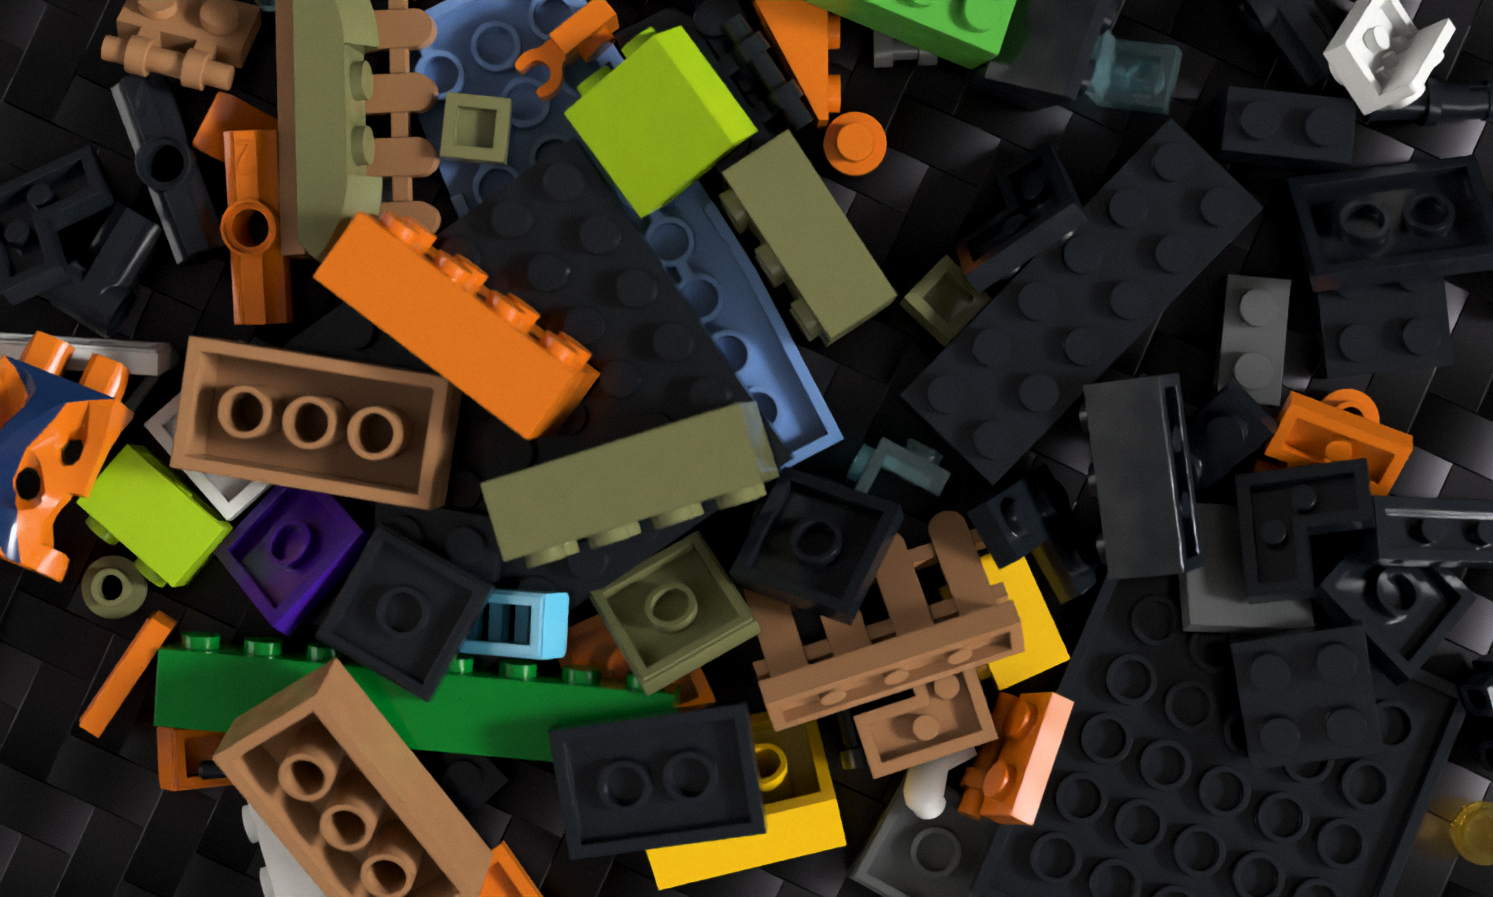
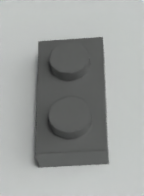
M1234 274L1223 276L1212 396L1234 378L1260 406H1280L1291 280Z

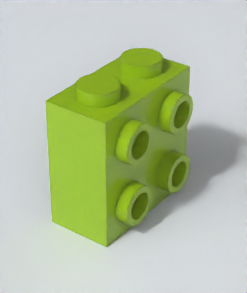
M681 25L658 34L653 27L639 33L621 49L626 59L613 71L608 66H605L586 78L577 87L582 97L564 112L565 116L640 218L668 205L758 132V129Z

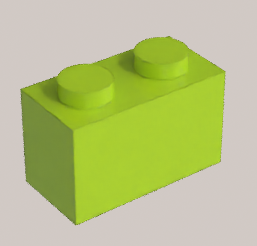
M126 444L98 476L88 499L80 497L76 502L90 514L85 520L87 526L111 545L115 546L119 541L138 557L133 562L135 568L145 578L161 588L166 583L172 587L189 585L215 555L213 551L236 528L231 521H227L215 507L144 445Z

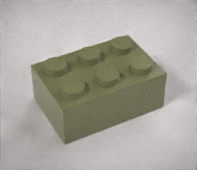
M789 130L781 133L722 172L723 192L718 195L721 200L719 205L738 235L749 230L758 243L759 247L754 249L756 253L754 256L755 261L774 289L782 283L785 284L795 300L790 304L789 312L809 342L819 336L825 347H828L890 306L897 296L896 292Z

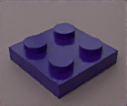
M276 485L213 553L270 625L288 636L355 566L371 537V533L338 495Z

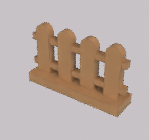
M275 0L281 256L299 261H317L298 243L292 0ZM388 0V10H374L379 36V48L368 53L389 52L390 74H373V95L370 100H365L366 116L391 115V138H374L375 157L373 163L367 165V176L392 179L393 202H381L379 216H383L386 210L391 211L400 218L408 215L437 235L442 223L440 213L434 206L426 202L413 201L412 178H422L433 174L439 166L440 153L431 141L422 137H411V114H423L433 109L438 101L439 92L437 85L429 77L422 73H410L409 51L426 49L434 42L437 36V25L434 19L423 10L417 8L408 9V0Z
M955 511L937 513L932 517L928 525L931 543L907 550L904 539L896 533L871 584L877 583L889 619L865 626L859 609L852 625L849 626L820 615L827 639L802 646L791 612L799 609V607L744 588L746 604L757 619L761 629V633L757 635L765 659L753 662V666L775 732L1025 651L1022 624L1013 599L1009 600L1003 582L990 586L977 552L986 548L976 528L969 530L961 514ZM939 563L951 599L928 606L915 571Z

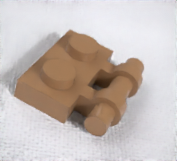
M126 0L116 20L118 37L106 35L101 47V59L124 65V70L127 73L147 77L150 72L178 78L184 87L203 91L206 86H211L229 91L234 80L235 67L242 69L262 25L261 7L235 0Z

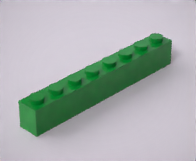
M188 631L181 633L180 640L158 649L154 726L227 732L235 718L332 659L337 658L409 749L553 762L548 730L552 725L678 708L681 684L671 683L647 697L632 671H627V679L601 677V668L579 664L564 665L562 673L537 671V662L523 659H501L498 661V668L473 667L472 656L458 654L433 701L427 703L323 642L308 643L307 651L283 649V640L278 638L247 637L244 638L243 646L221 644L220 634Z

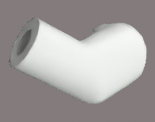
M968 748L908 768L903 794L906 805L913 810L917 817L933 819L943 812L946 805V800L943 796L948 771L977 756L975 748Z

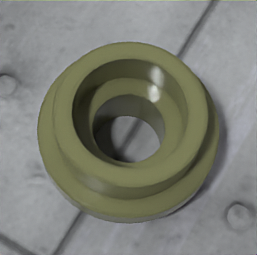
M110 555L96 560L88 567L82 579L81 590L83 599L92 612L103 618L119 619L133 614L141 607L147 595V579L133 565L134 560L125 556ZM110 575L118 577L123 585L122 593L116 599L107 597L103 590L104 581Z

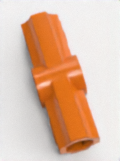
M278 130L223 132L228 208L221 218L220 231L224 243L230 249L234 325H267L294 322L290 258L281 256ZM256 211L261 212L265 216L269 226L268 236L261 244L253 239L249 231L250 219Z

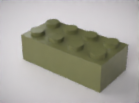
M753 401L733 404L480 483L504 562L524 556L527 568H532L580 552L577 539L588 537L590 547L594 549L640 534L642 532L639 520L651 517L656 530L704 514L701 501L716 497L719 510L757 499L767 495L763 482L777 478L779 474L757 402Z

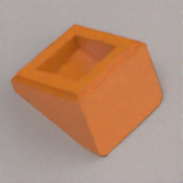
M219 90L193 140L192 146L225 164L223 132L278 130V119L223 90Z
M157 726L158 769L161 789L183 791L234 785L229 778L203 780L199 777L198 765L202 760H213L212 756L227 732Z

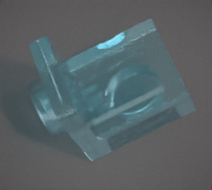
M1107 30L1103 35L1098 36L1091 58L1096 60V69L1085 93L1096 106L1170 115L1183 53L1175 45L1115 39L1111 32Z
M881 437L874 448L865 443L862 444L846 477L856 482L852 489L867 493L880 468L932 496H939L951 473L938 466L943 456L933 449L910 438L903 448L885 437Z

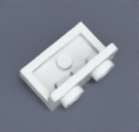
M1357 0L1323 54L1328 60L1329 69L1334 79L1346 87L1364 115L1388 105L1392 110H1397L1409 105L1423 94L1426 88L1424 83L1432 69L1444 58L1443 50L1456 28L1450 19L1446 18L1421 30H1417L1399 0Z

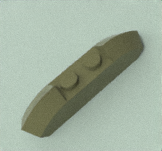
M292 0L298 243L321 264L359 211L379 215L382 177L367 176V165H371L375 157V141L370 126H366L365 100H370L373 95V74L369 62L364 61V54L379 48L377 22L370 0Z

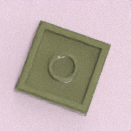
M699 530L657 552L605 588L590 591L592 595L589 597L591 604L647 697L761 633L757 619Z

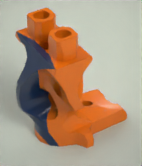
M36 331L19 360L3 355L0 359V559L62 583L67 574L70 559L67 558L66 554L54 549L53 523L60 510L71 500L72 496L88 499L110 448L125 427L132 421L134 412L121 403L131 371L115 360L92 353L79 383L65 379L63 375L75 348L59 338ZM81 440L84 448L80 459L73 465L67 466L63 452L70 441ZM26 468L37 470L41 479L40 491L31 500L22 499L16 490L18 473Z

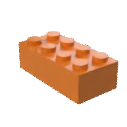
M388 210L385 211L383 216L359 211L313 275V278L525 439L556 436L601 374L587 363L592 353L578 341L561 331L558 335H555L537 326L535 322L540 317V314L519 297L509 292L504 296L484 286L483 284L489 276L467 258L458 253L452 257L442 250L438 251L432 244L437 239V236L412 217L404 215L403 218H400Z

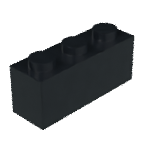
M1179 373L1083 385L1085 398L1080 402L1079 417L1084 434L1090 437L1093 462L1089 465L1088 485L1093 499L1099 501L1102 526L1097 531L1096 545L1100 561L1103 565H1107L1109 580L1183 574L1205 566Z

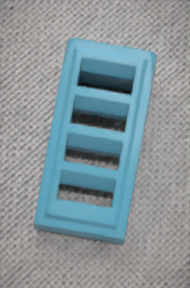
M495 588L487 602L489 603L488 639H482L483 610L460 651L462 653L540 660L564 657L567 649L568 594L566 592ZM510 604L516 605L514 641L509 640Z

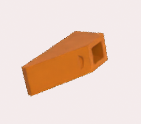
M751 0V8L789 79L794 78L803 91L804 95L800 97V100L814 118L812 122L816 130H826L828 113H840L841 105L840 74H828V50H840V16L803 0Z

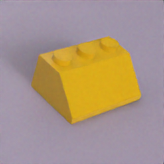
M768 711L750 715L768 822L767 833L646 850L658 890L847 845L817 719L775 732Z

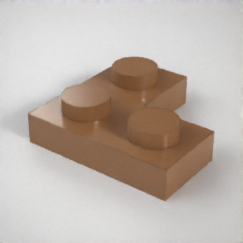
M975 668L913 687L914 697L853 716L873 779L999 739Z

